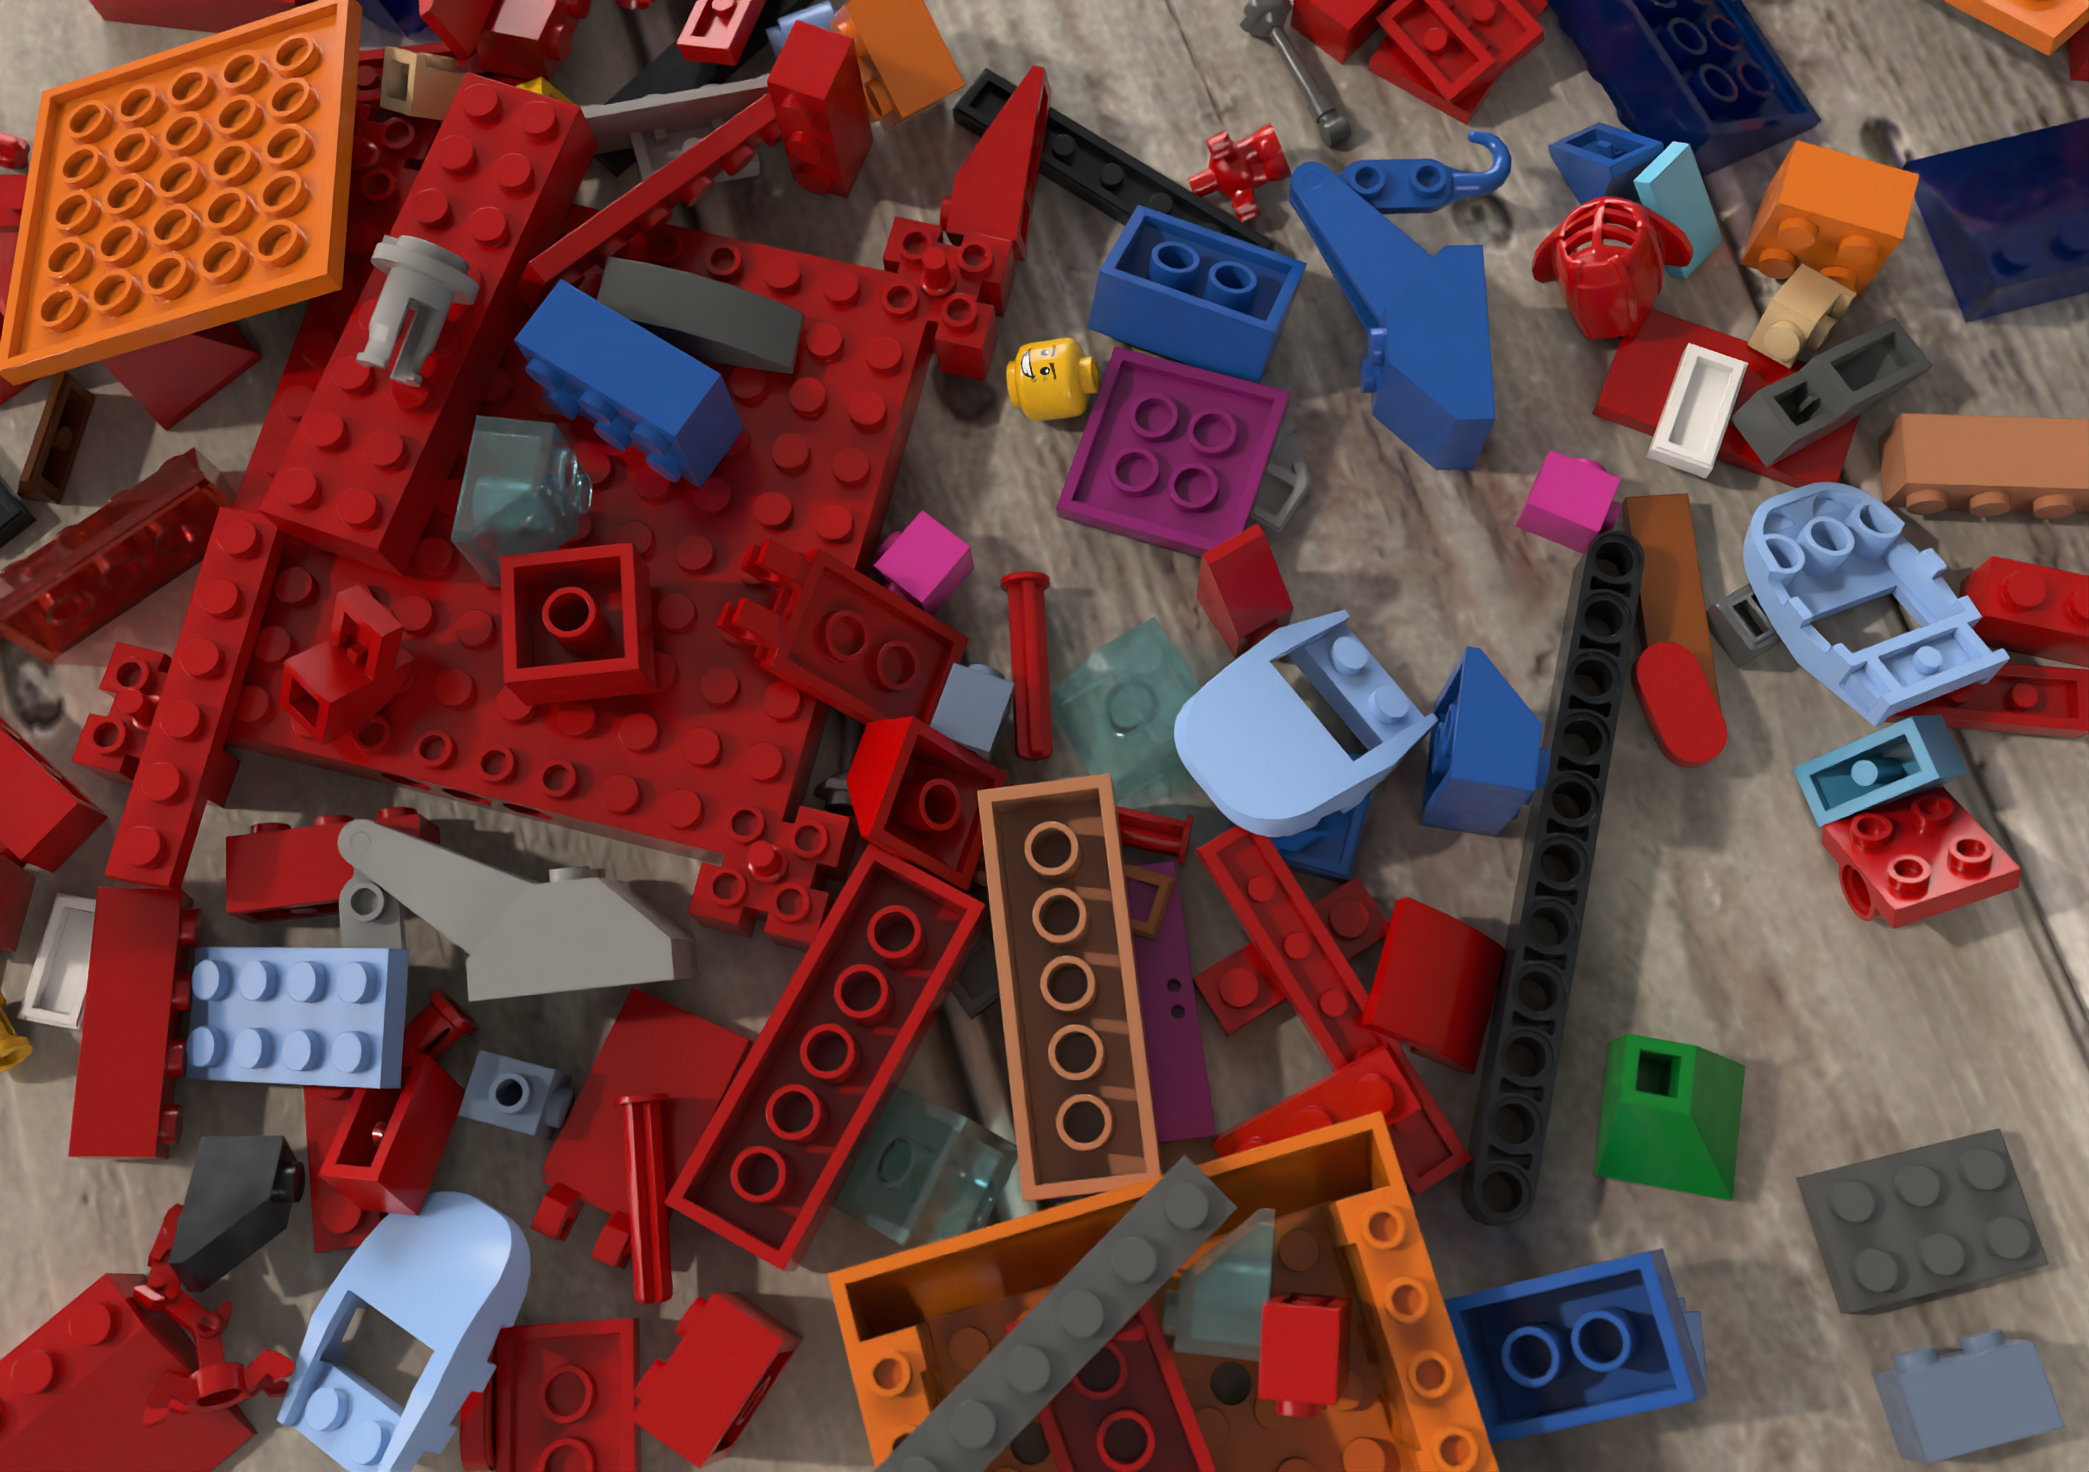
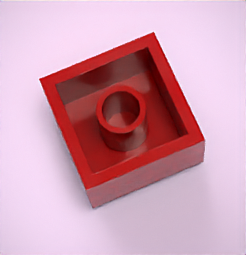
M633 542L500 556L504 684L526 706L656 692L650 569Z
M713 1292L708 1301L701 1296L698 1297L683 1315L675 1330V1333L682 1337V1340L669 1360L664 1362L658 1358L643 1375L633 1393L641 1402L629 1419L699 1469L728 1456L804 1339V1337L739 1292Z

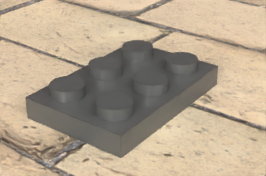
M2000 1128L1796 1177L1841 1314L1868 1310L2049 1265Z

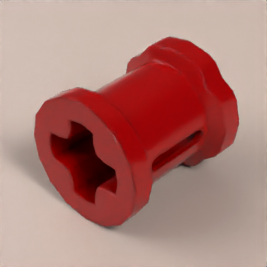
M435 988L429 994L431 1002L404 1027L403 1053L429 1055L436 1061L463 1034L472 1036L479 1029L472 1017L452 997L439 988Z

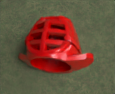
M1605 196L1595 198L1576 207L1539 245L1532 260V273L1534 279L1540 283L1557 281L1570 314L1587 340L1593 342L1595 338H1615L1629 335L1632 338L1638 334V329H1640L1652 311L1656 297L1662 290L1663 266L1687 267L1694 253L1692 244L1686 234L1675 224L1636 202L1620 197ZM1606 223L1617 224V225H1620V226H1623V227H1626V228H1622V227H1619V226H1616V225H1610V224H1606ZM1604 239L1621 241L1631 247L1629 249L1604 245ZM1592 241V246L1579 251L1576 250L1582 244Z

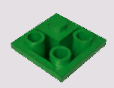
M1627 1033L1609 1042L1607 1046L1593 1176L1718 1200L1733 1201L1745 1065L1696 1045Z

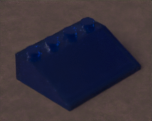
M1547 0L1558 17V24L1561 30L1573 40L1587 62L1589 74L1595 81L1601 84L1614 104L1619 121L1632 133L1663 142L1664 150L1673 141L1690 144L1701 177L1811 130L1822 121L1742 0Z
M2089 117L1907 161L1904 164L1903 170L1920 175L1914 198L1966 323L2089 293Z

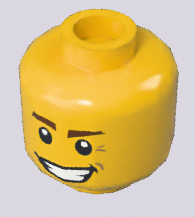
M1067 337L1025 344L1018 350L1016 359L1009 361L1007 365V387L1013 407L1015 409L1022 408L1024 414L1036 422L1077 417L1083 414L1087 409L1090 394L1098 393L1100 388V376L1096 358L1094 356L1086 357L1080 344L1073 338Z

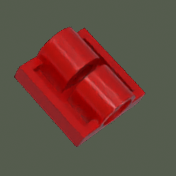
M1944 786L1823 825L1822 845L1839 864V880L1849 906L1864 921L1883 917L1893 929L2016 889L2019 886L2021 868Z

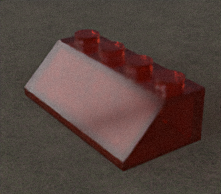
M195 447L183 455H177L168 459L160 466L157 472L133 488L113 495L104 507L80 523L63 528L54 536L51 542L25 559L12 562L0 572V635L47 664L201 562L204 559L220 506L232 508L237 494L221 471Z

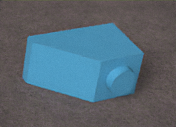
M1942 715L1908 717L1793 768L1819 828L1825 824L1934 789L1969 774Z

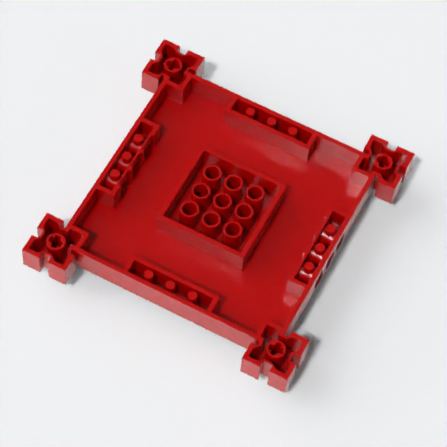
M356 102L342 290L310 299L232 506L233 509L261 513L258 509L373 270L374 265L371 263V258L378 243H382L384 235L389 236L441 127L439 120L413 117L393 111L391 119L383 124L372 105ZM572 204L554 244L602 210ZM895 216L882 258L884 271L665 224L659 231L648 238L639 232L627 242L630 246L620 258L680 270L727 283L803 312L805 319L793 374L700 361L722 375L744 430L701 489L682 477L675 483L654 471L646 463L645 458L647 456L630 445L625 451L613 447L594 431V423L579 414L574 420H570L559 414L544 401L542 396L546 391L543 386L537 383L525 371L529 363L514 341L540 307L539 305L531 310L526 305L404 576L287 537L207 805L223 809L225 807L241 761L226 753L227 746H232L704 861L701 864L687 911L702 927L752 938L756 920L766 922L764 933L776 945L807 952L835 903L832 896L828 892H824L827 879L846 883L859 833L850 817L803 806L831 706L759 667L761 660L754 657L758 646L740 642L717 628L716 624L724 604L727 602H733L738 605L740 599L748 598L770 611L774 608L781 588L766 585L740 569L749 545L757 544L762 547L764 541L772 539L795 553L801 552L804 555L806 551L820 548L869 577L932 354H937L941 372L986 381L998 340L995 316L1004 318L1015 279L1013 244L1010 240L965 231L962 244L959 247L944 244L942 226ZM597 264L583 273L585 280L577 289L597 300L604 270ZM633 542L650 569L656 692L526 706L504 684L500 556ZM360 584L380 604L388 606L394 612L398 621L404 626L400 645L415 659V662L403 686L378 713L360 726L322 746L279 704L285 660L329 639L337 594ZM121 642L116 643L99 687L101 691L114 698L108 716L89 713L71 759L72 762L107 780L132 786L172 660L170 656L155 650Z

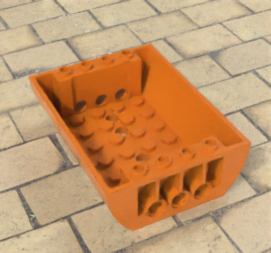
M1382 1111L1196 1165L1237 1209L1150 1298V1302L1216 1471L1499 1472ZM1164 1175L827 1274L875 1469L1008 1335L1005 1326L1025 1318ZM1281 1291L1352 1297L1348 1385L1336 1406L1327 1405V1409H1322V1417L1308 1418L1276 1413V1400L1258 1398L1262 1305L1264 1301ZM1225 1362H1235L1242 1365L1250 1379V1386L1246 1396L1239 1402L1232 1404L1219 1401L1211 1390L1210 1380L1212 1373L1217 1366ZM1036 1415V1417L1032 1421L1040 1423L1038 1416ZM1010 1442L982 1472L1058 1471L1051 1451L1042 1461L1027 1463L1016 1456Z

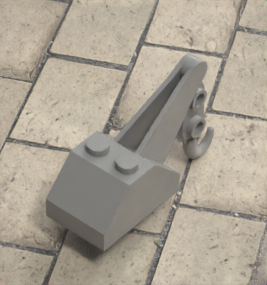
M356 819L347 823L339 834V852L354 867L353 877L344 885L339 897L342 948L406 949L404 904L470 955L466 959L469 1002L699 977L695 938L626 881L606 879L605 869H590V866L549 870L550 882L540 883L392 828L379 821Z

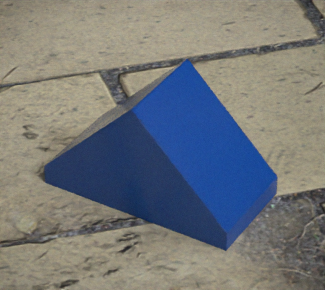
M1600 122L1548 145L1550 157L1580 205L1595 198L1605 196L1620 197L1633 202L1639 201L1640 198L1633 181L1664 151L1663 142Z

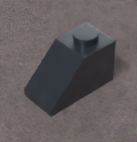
M285 1136L201 1137L168 1262L188 1292H204L287 1228L292 1203H299L302 1199L306 1175L304 1164L297 1161Z

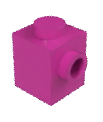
M1550 450L1537 473L1515 526L1584 554L1591 541L1597 535L1612 531L1623 504L1614 501L1613 497L1621 478L1607 473L1601 464L1587 458L1572 459Z
M923 510L903 533L895 531L883 542L876 554L875 559L877 562L874 565L880 585L932 616L936 614L974 569L971 547Z

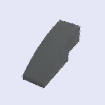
M607 257L597 301L698 361L793 374L805 319L803 312L756 293L696 274L644 262Z
M1896 318L1814 356L1800 371L1758 390L1730 420L1764 465L1769 467L1858 417L1925 374L1933 365Z

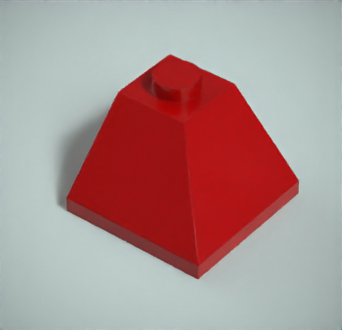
M230 322L100 361L160 426L168 431L263 358L236 326Z
M914 716L867 722L846 778L861 837L962 892L968 891L983 848L977 791L1004 787L1008 774Z

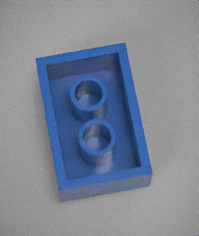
M560 279L514 339L529 363L525 371L531 378L543 386L546 392L542 398L551 408L570 420H574L579 414L594 423V431L607 443L621 451H625L630 445L647 456L645 458L646 463L669 481L676 483L682 477L701 489L744 430L720 373Z
M1663 1248L1443 1300L1490 1444L1693 1402L1708 1393Z

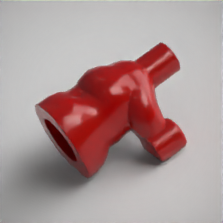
M1268 123L1256 130L1251 136L1237 142H1233L1230 139L1227 130L1207 139L1206 144L1211 153L1208 169L1187 179L1193 193L1200 198L1219 191L1233 202L1232 206L1238 220L1244 224L1261 216L1254 190L1270 182L1288 179L1292 176L1276 133L1271 123Z

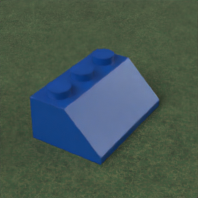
M1138 205L1099 270L1087 329L1109 336L1116 341L1129 343L1160 354L1175 362L1185 363L1196 368L1260 384L1275 353L1307 263Z
M1466 646L1434 703L1433 714L1439 720L1430 731L1419 825L1496 837L1510 820L1517 819L1519 810L1523 805L1530 804L1535 788L1543 789L1545 787L1550 766V749L1540 747L1541 722L1480 648Z

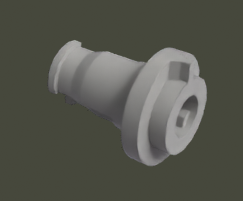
M384 235L382 243H378L375 247L371 263L388 276L369 323L368 343L364 352L357 354L355 361L366 368L376 366L386 369L407 312L411 309L415 313L390 379L409 386L420 387L423 378L419 374L423 363L435 349L452 302L473 305L480 286L476 281L467 276L470 267L468 262L451 251L412 236L401 235L397 239Z

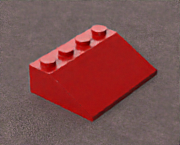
M105 1273L0 1360V1472H212L258 1432L238 1404L208 1413L192 1412L182 1415L169 1412L165 1423L151 1428H144L142 1426V1416L147 1408L145 1397L154 1381L165 1371L187 1379L199 1370L196 1346L182 1326L162 1311L150 1313L134 1299V1286H147L148 1279L144 1274Z

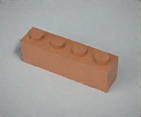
M1901 413L1878 438L1882 501L1887 507H1906L1909 513L1917 515L1934 514L1945 509L1970 510L1972 515L1978 517L1997 516L2008 511L2033 512L2035 517L2041 519L2062 518L2072 513L2089 514V419Z

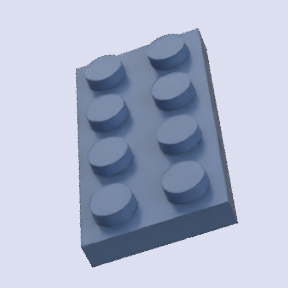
M196 947L194 971L191 979L192 1000L189 1037L186 1044L187 1065L185 1079L360 1088H400L409 949Z

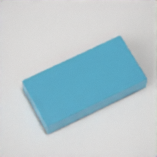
M1673 141L1633 182L1642 205L1678 226L1692 244L1694 254L1687 267L1665 265L1669 276L1686 279L1724 240L1690 144Z

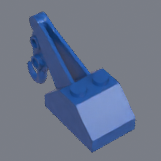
M1473 130L1468 134V140L1471 143L1483 145L1493 156L1491 168L1484 172H1464L1433 159H1382L1353 162L1342 173L1335 175L1328 167L1321 163L1306 162L1299 165L1293 171L1288 194L1291 206L1295 209L1368 335V356H1362L1360 362L1361 393H1371L1372 416L1436 470L1473 469L1496 419L1483 245H1445L1432 257L1382 214L1432 213L1464 198L1491 194L1500 188L1511 173L1512 157L1507 145L1499 137L1485 131Z

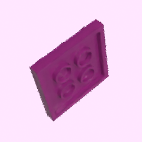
M1114 347L1056 506L1058 517L1202 557V554L1248 528L1290 403V392Z

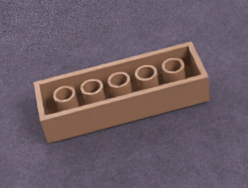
M1111 774L978 790L977 795L1023 1201L1107 1192L1164 1175L1116 793Z

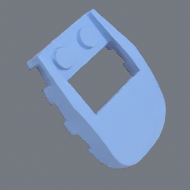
M1836 482L1812 483L1773 496L1756 509L1745 536L1743 562L1747 578L1766 616L1797 663L1874 727L1883 724L1891 715L1977 681L1981 685L1985 684L2010 659L2004 648L1992 652L1972 628L1982 616L1968 595L1957 599L1941 576L1948 568L1945 562L1932 547L1919 552L1900 534L1905 523L1880 500L1861 489ZM1892 593L1921 627L1851 653L1842 643L1831 646L1810 623Z
M1345 610L1278 628L1206 683L1182 706L1181 711L1177 715L1174 739L1177 752L1184 766L1217 808L1229 820L1249 832L1275 838L1292 836L1316 826L1322 817L1341 810L1345 814L1361 803L1366 794L1379 782H1382L1414 746L1416 748L1425 739L1439 720L1433 713L1424 717L1345 624L1351 617ZM1288 655L1369 752L1353 762L1272 663Z
M448 1191L427 1194L418 1216L388 1214L348 1260L312 1314L295 1364V1371L291 1376L277 1421L282 1425L294 1427L349 1472H410L424 1451L440 1454L458 1429L451 1423L452 1419L471 1391L479 1393L484 1391L497 1366L489 1361L488 1357L500 1329L513 1327L525 1298L531 1272V1257L527 1239L517 1223L476 1196ZM370 1304L434 1350L432 1357L412 1391L405 1409L342 1363L348 1346L341 1341L357 1308L366 1309L367 1305Z

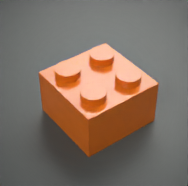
M851 0L841 7L829 23L833 32L854 38L869 119L872 124L879 121L884 132L946 100L966 85L923 0Z
M1796 140L1757 204L1740 265L1757 269L1760 273L1770 278L1789 279L1799 266L1804 264L1856 292L1855 298L1858 299L1902 241L1920 175Z

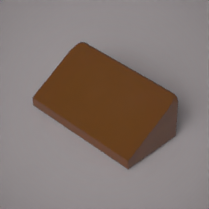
M67 371L56 373L19 480L17 495L23 499L59 505L62 500L95 401V396Z

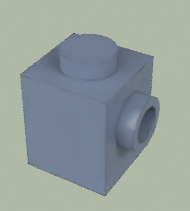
M953 663L930 727L991 764L1012 705L1015 683L1005 680L1001 672L986 665L971 664L968 668Z
M479 1050L458 1116L552 1141L555 1129L563 1127L573 1106L574 1091L569 1089L572 1076L552 1068Z

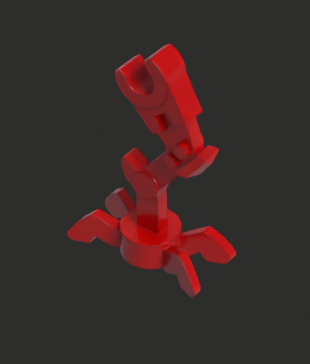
M178 1203L167 1211L149 1254L147 1266L151 1267L147 1286H134L133 1297L150 1313L162 1311L192 1333L196 1345L199 1370L187 1379L165 1371L154 1381L145 1397L147 1408L141 1421L144 1428H151L165 1423L169 1412L187 1415L192 1412L208 1413L234 1406L243 1400H252L262 1390L269 1398L283 1397L289 1385L284 1379L291 1377L295 1371V1363L281 1353L269 1349L262 1351L247 1367H244V1364L239 1362L225 1363L221 1334L227 1328L231 1318V1301H224L217 1309L210 1312L181 1290L179 1286L182 1282L168 1264L183 1205Z

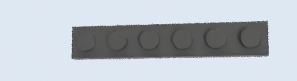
M1184 1155L874 1472H982L1237 1207Z

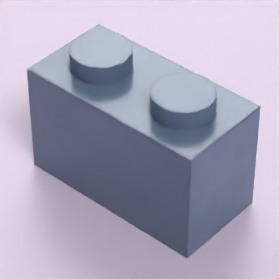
M2001 1329L1984 1330L1958 1338L1961 1350L1937 1355L1934 1346L1920 1347L1892 1355L1895 1367L1872 1373L1900 1457L1903 1459L1929 1464L2065 1427L2034 1341L2005 1339Z

